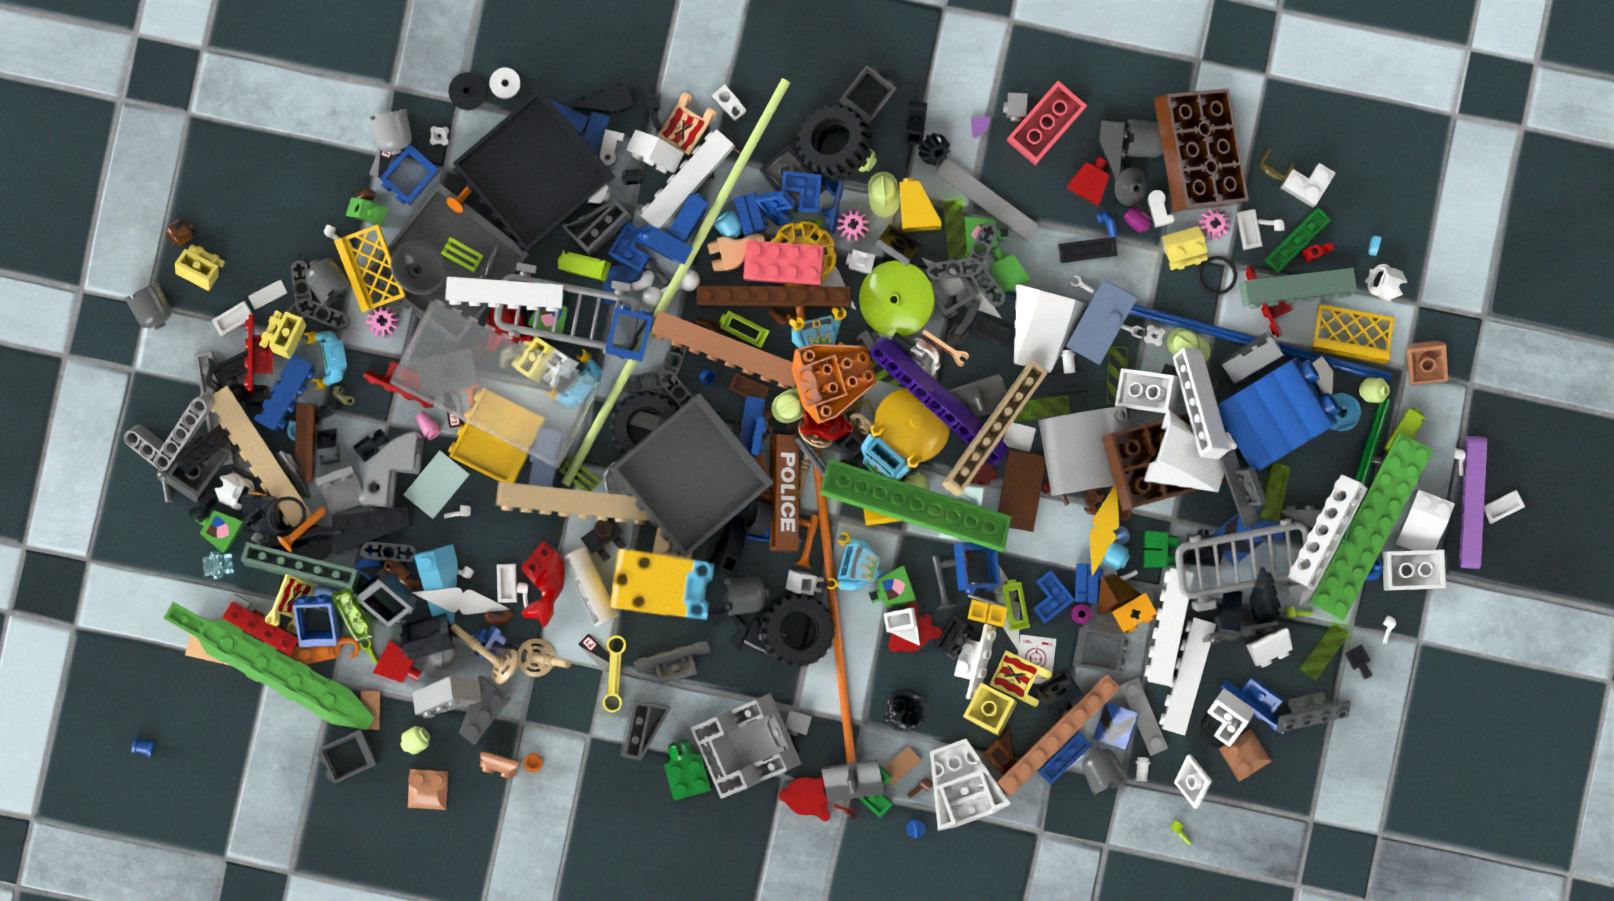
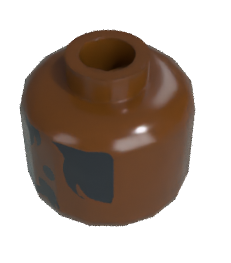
M178 218L166 227L167 232L165 234L173 246L175 244L182 246L193 239L192 231L195 229L189 220L185 222L182 218Z

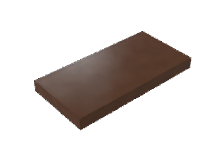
M1009 450L998 507L999 513L1012 516L1009 528L1029 532L1034 531L1046 464L1045 456Z

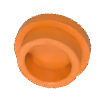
M530 753L524 758L523 764L527 771L537 772L542 768L543 760L540 755Z

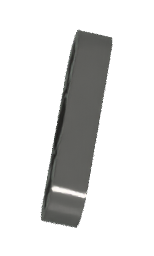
M366 542L362 545L360 554L365 560L411 563L415 559L414 556L417 554V551L411 545ZM368 546H371V550H378V547H381L379 550L380 557H377L378 553L376 552L369 556L365 549ZM389 547L393 550L394 554L391 558L384 556V548ZM397 548L400 549V553H404L406 550H409V553H411L412 556L406 559V555H399V559H397Z

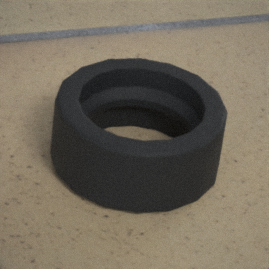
M757 497L750 502L744 520L746 532L763 536L768 531L773 518V504L771 501Z

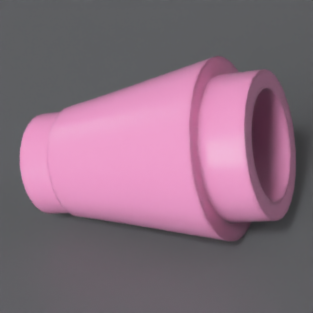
M425 411L415 416L424 437L428 438V440L436 438L441 433L440 426Z

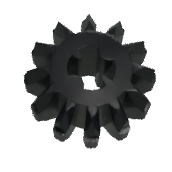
M934 132L931 136L926 134V139L921 140L922 145L918 146L919 157L926 164L934 166L937 163L942 164V160L947 158V153L951 152L949 149L951 144L946 137Z

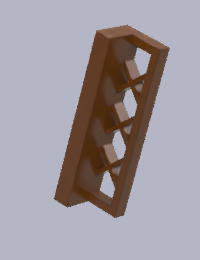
M297 402L295 460L299 465L297 472L303 480L312 482L315 477L317 403Z

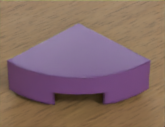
M990 117L971 118L973 138L982 135L987 130Z

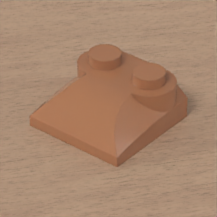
M1445 342L1414 343L1407 347L1406 356L1410 385L1448 381Z
M1252 729L1239 735L1230 747L1225 744L1218 748L1238 781L1249 777L1252 773L1271 762Z
M482 751L480 754L481 761L479 766L483 767L482 771L491 774L497 771L501 773V777L512 779V776H517L521 761L487 751Z
M410 769L408 808L447 810L449 771Z

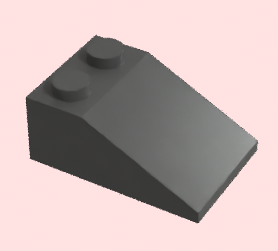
M198 431L183 453L203 438L205 434ZM225 447L221 448L189 475L175 462L167 473L165 482L197 503L201 495L205 493L231 451Z

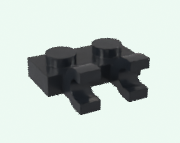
M612 517L608 518V521L612 523L614 531L609 538H599L595 534L594 529L581 537V540L591 554L597 551L604 562L611 558L603 547L613 540L618 549L627 547L619 537L623 531Z

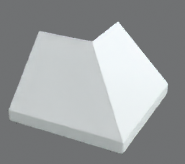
M1321 356L1312 363L1320 376V379L1314 382L1322 396L1328 392L1332 395L1333 370Z
M1191 754L1187 755L1174 781L1175 785L1194 809H1198L1212 782Z

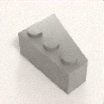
M447 677L412 692L415 715H423L424 718H431L435 714L482 701L479 679Z

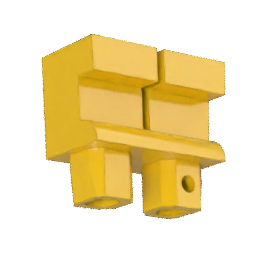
M972 600L968 619L1004 627L1008 608Z

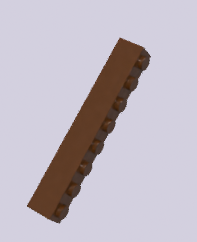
M697 286V306L852 308V288L820 286Z

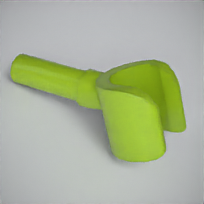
M1295 606L1285 608L1286 616L1289 618L1300 615H1313V611H1296Z
M367 639L369 646L364 648L360 642V647L368 652L376 665L378 659L372 649L373 643Z
M1174 820L1171 830L1190 845L1192 841L1181 831L1184 825Z

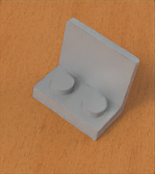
M353 466L315 478L330 515L362 505L363 502H360V491L362 488Z

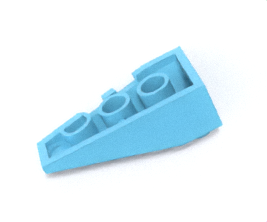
M453 544L415 554L414 557L424 591L457 587L458 560ZM427 601L432 617L446 613L450 624L454 623V612H450Z

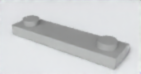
M1138 677L1121 684L1120 687L1130 710L1139 713L1136 724L1149 755L1152 756L1168 749Z

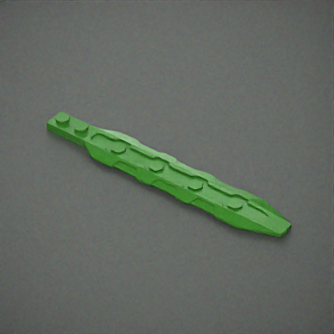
M174 601L163 618L197 637L208 655L222 663L226 662L245 673L247 677L276 690L281 696L313 711V714L331 724L368 730L374 719V716L350 689L334 680L330 681L311 670V667L282 654L275 647L243 632V629L227 620H206Z

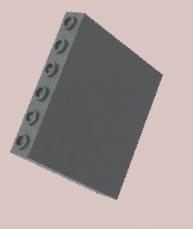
M438 183L388 248L392 256L397 247L402 243L410 240H420L433 245L441 253L451 237L484 256L475 273L443 256L447 267V274L444 283L438 290L426 295H417L405 290L407 296L400 298V304L407 309L412 307L416 311L414 315L422 321L426 318L431 322L429 326L437 333L440 330L445 333L446 336L444 338L452 345L455 342L460 345L489 307L488 303L482 302L481 306H470L467 301H461V305L450 304V300H446L447 277L473 279L475 275H485L492 251L495 246H498V260L493 269L491 280L501 281L509 274H516L518 272L516 270L517 263L524 264L530 257V254L525 250L522 251L513 240L465 202L462 203V213L453 211L448 206L446 200L447 198L454 199L457 196ZM453 243L451 244V247L477 261L478 257ZM448 249V254L463 261L471 267L474 266V263L466 260L465 258L459 256L458 254ZM383 252L378 259L383 261L385 253ZM375 262L370 270L378 273L381 264ZM384 266L381 275L390 279L392 275L391 269ZM370 274L371 277L369 279L374 282L376 276ZM379 278L376 285L381 283L387 287L388 282ZM391 284L387 293L393 296L399 295L398 287Z
M696 394L610 467L612 471L610 475L616 482L621 481L624 485L623 491L629 497L633 496L636 499L635 505L641 512L645 510L649 515L647 517L648 521L654 527L657 525L660 528L661 532L659 534L666 542L670 540L674 545L671 547L678 556L682 555L683 557H687L774 483L701 394Z

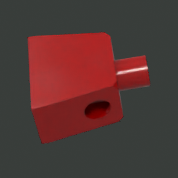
M1097 157L1093 165L1086 162L1070 181L1066 189L1098 206L1109 178V174L1103 171L1108 162L1100 157Z
M390 640L372 673L404 683L407 677L417 681L422 671L413 667L416 659L408 660L407 655L402 653L401 647Z

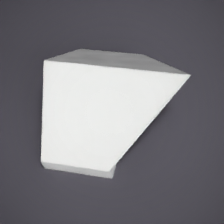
M914 608L884 613L887 632H891L920 646Z

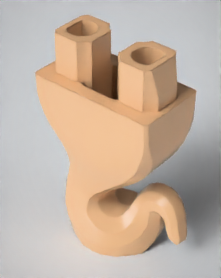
M757 233L750 234L742 239L724 236L707 244L710 254L718 252L721 254L722 259L712 261L714 272H729L739 268L745 261L746 241L765 242L764 236Z

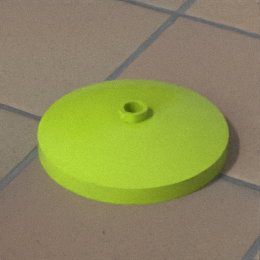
M889 261L878 265L872 269L871 274L868 273L860 288L859 304L864 319L875 331L885 336L893 337L898 332L905 337L918 332L928 323L935 308V290L930 278L921 268L910 262L907 266L900 261ZM894 296L897 297V302H893Z

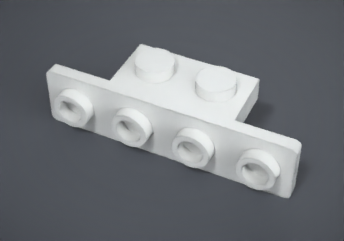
M984 624L980 642L967 640L962 647L954 676L970 679L967 699L972 700L980 683H983L986 677L988 660L992 654V644L996 638V626Z

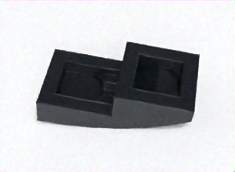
M651 88L648 90L647 96L648 110L654 129L658 131L662 129V125L655 111L661 107Z

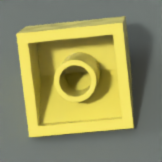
M980 683L963 717L1000 737L1017 702L1011 697Z

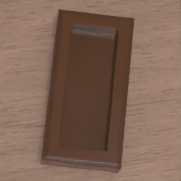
M735 372L728 390L745 398L746 396L762 399H766L771 389Z

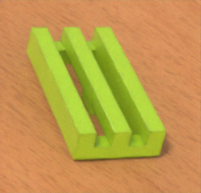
M451 237L441 252L443 256L474 273L484 257ZM453 243L478 257L477 261L451 247V244ZM448 249L458 254L459 256L465 258L466 260L474 263V266L471 267L463 261L448 254Z
M571 456L559 471L565 475L566 468H569L574 458ZM581 464L580 468L594 479L595 482L592 484L579 472L576 475L588 484L590 488L586 489L575 478L572 482L583 491L592 492L601 480Z

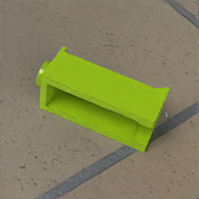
M564 250L558 258V269L563 272L604 282L607 280L611 263L605 260L602 261Z
M728 311L727 314L723 313L719 321L721 324L720 329L759 349H762L767 336L770 334L769 330L731 311ZM732 318L759 331L756 340L729 327Z
M1416 408L1407 409L1383 449L1389 451L1398 432L1413 439L1423 424L1421 421L1426 419L1422 416L1423 412Z
M1016 579L1007 580L1005 585H1001L1004 605L1008 608L1006 615L1009 631L1029 628L1030 624L1022 583L1016 582ZM1018 590L1023 620L1014 621L1008 591Z

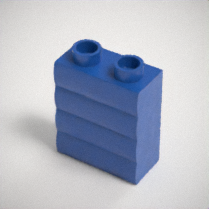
M1297 356L1217 405L1223 424L1231 434L1249 466L1254 467L1256 472L1338 423L1335 415L1340 413V408L1329 392L1323 396L1320 394L1314 382L1320 379V376L1308 359L1301 363Z

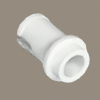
M1062 350L1060 355L1063 357L1064 373L1076 372L1074 355L1076 353L1073 350Z
M1138 757L1137 761H1135L1137 763L1135 780L1148 781V767L1151 762H1149V758Z

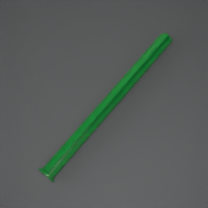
M1389 398L1378 404L1355 481L1360 482L1364 486L1391 401ZM1356 512L1351 522L1349 523L1340 543L1349 544L1350 541H1348V538L1355 519Z

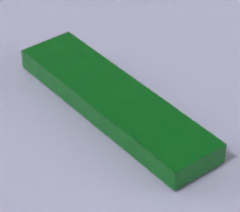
M1317 207L1264 262L1278 274L1331 219Z

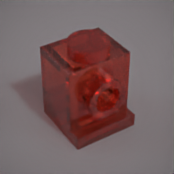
M992 464L982 465L970 481V484L978 482L979 485H989L990 481L997 479L996 468H992Z

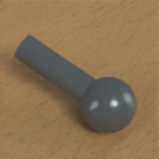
M650 257L643 270L653 271L655 277L665 286H668L671 280L656 267V261Z
M169 468L164 471H157V478L162 482L165 503L173 502L171 487L165 482L166 475L170 471Z

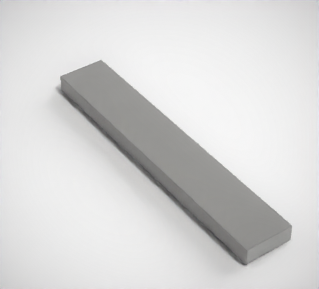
M946 158L935 172L937 176L1026 241L1029 240L1039 226Z
M214 351L194 354L201 394L209 393L213 395L216 392L205 383V375L209 368L208 358H211L216 364ZM213 374V375H212V379L218 384V382H217V380H216V378H215V376H214V374ZM210 411L206 417L208 433L219 425L217 419L220 417L217 412L212 413ZM229 442L224 447L231 451V453L222 466L234 464L231 445Z

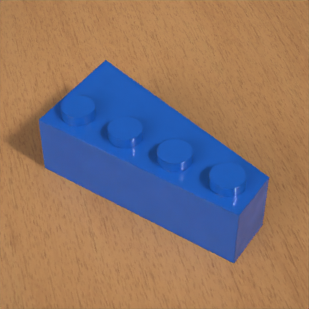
M293 353L280 374L281 381L278 380L272 388V397H268L267 400L265 399L262 404V414H257L254 420L278 433L280 430H284L288 424L286 419L289 413L293 414L296 409L295 402L306 391L307 387L305 384L307 380H311L316 372L314 369L316 365Z

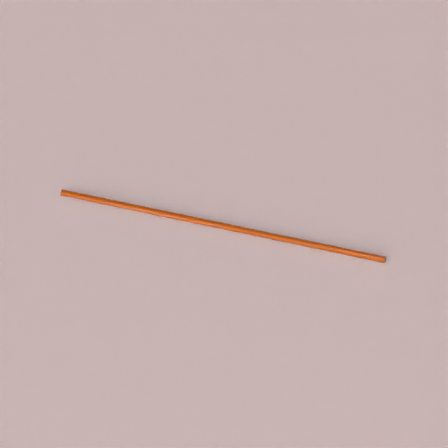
M795 307L797 317L799 316L805 322V307ZM813 446L818 455L821 456V448ZM814 465L827 587H834L835 583L833 581H827L829 578L835 579L827 500L826 496L820 495L824 476L823 474L820 475L819 469L816 470V465ZM837 588L834 590L827 589L829 610L832 614V621L835 622V627H833V632H835L833 646L847 764L856 763Z

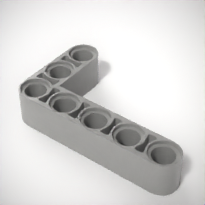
M202 393L195 398L165 443L142 425H135L124 434L125 443L157 469L167 470L175 464V459L183 453L215 404L214 397L209 393Z

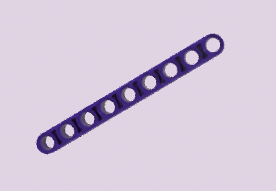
M881 337L871 349V357L970 445L984 423L891 339ZM1000 439L987 457L986 461L988 463L996 465L1001 461L1008 451L1005 442Z

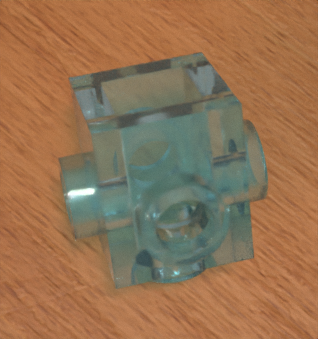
M221 551L209 552L210 556L202 557L205 576H213V579L224 578V574L234 572L232 553L221 554Z

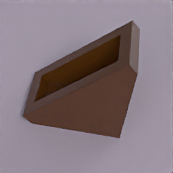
M1116 574L1101 577L1098 614L1101 615L1114 611L1142 594Z
M1010 727L983 752L1003 775L1017 762L1014 755Z

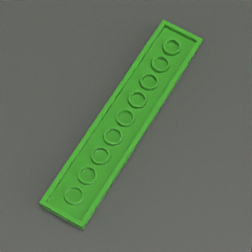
M1398 432L1356 512L1348 538L1349 544H1339L1309 603L1345 620L1425 468L1433 449Z
M832 459L828 460L820 490V495L1003 552L1006 546L1012 516Z

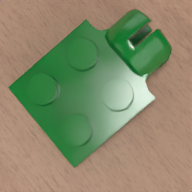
M680 740L682 751H678L676 742L668 745L670 760L664 763L674 801L711 791L701 753L695 754L692 752L688 740Z

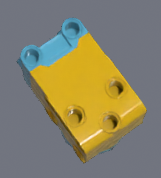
M618 549L610 607L706 620L709 602L705 600L707 583L712 581L714 564Z

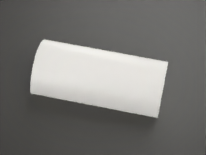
M586 547L575 550L562 558L595 628L618 617L619 614L616 608L610 607L611 598Z

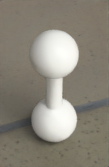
M689 269L677 290L681 288L686 291L695 290L700 284L698 273ZM656 287L645 289L642 293L643 304L648 308H656L667 287L661 290Z

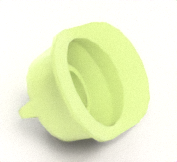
M888 172L874 174L868 182L869 204L874 214L887 218L895 214L899 208L898 183L896 178Z
M1177 328L1169 334L1167 347L1173 355L1182 348L1187 347L1202 350L1205 362L1209 359L1210 347L1208 342L1192 330Z
M797 386L778 395L772 403L771 410L773 416L781 423H791L803 417L805 409L802 406Z

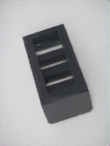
M641 169L622 171L623 185L642 184Z

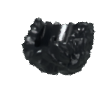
M910 689L896 690L886 703V715L883 717V720L895 731L908 732L916 729L917 726L923 723L924 715L926 714L924 710V697Z

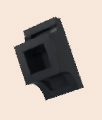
M337 428L318 431L317 453L320 457L321 465L340 462L341 451Z
M852 432L850 435L842 436L834 441L861 468L865 466L861 450L863 441Z

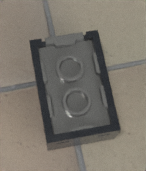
M789 144L759 169L760 173L776 192L782 189L783 171L813 174ZM822 183L820 187V195L826 191V188ZM788 192L796 202L792 210L798 215L800 213V193Z

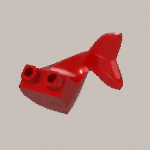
M542 541L521 567V570L538 587L543 597L529 604L521 614L526 618H538L541 625L546 627L553 617L554 603L564 587L565 567L559 552L547 542Z

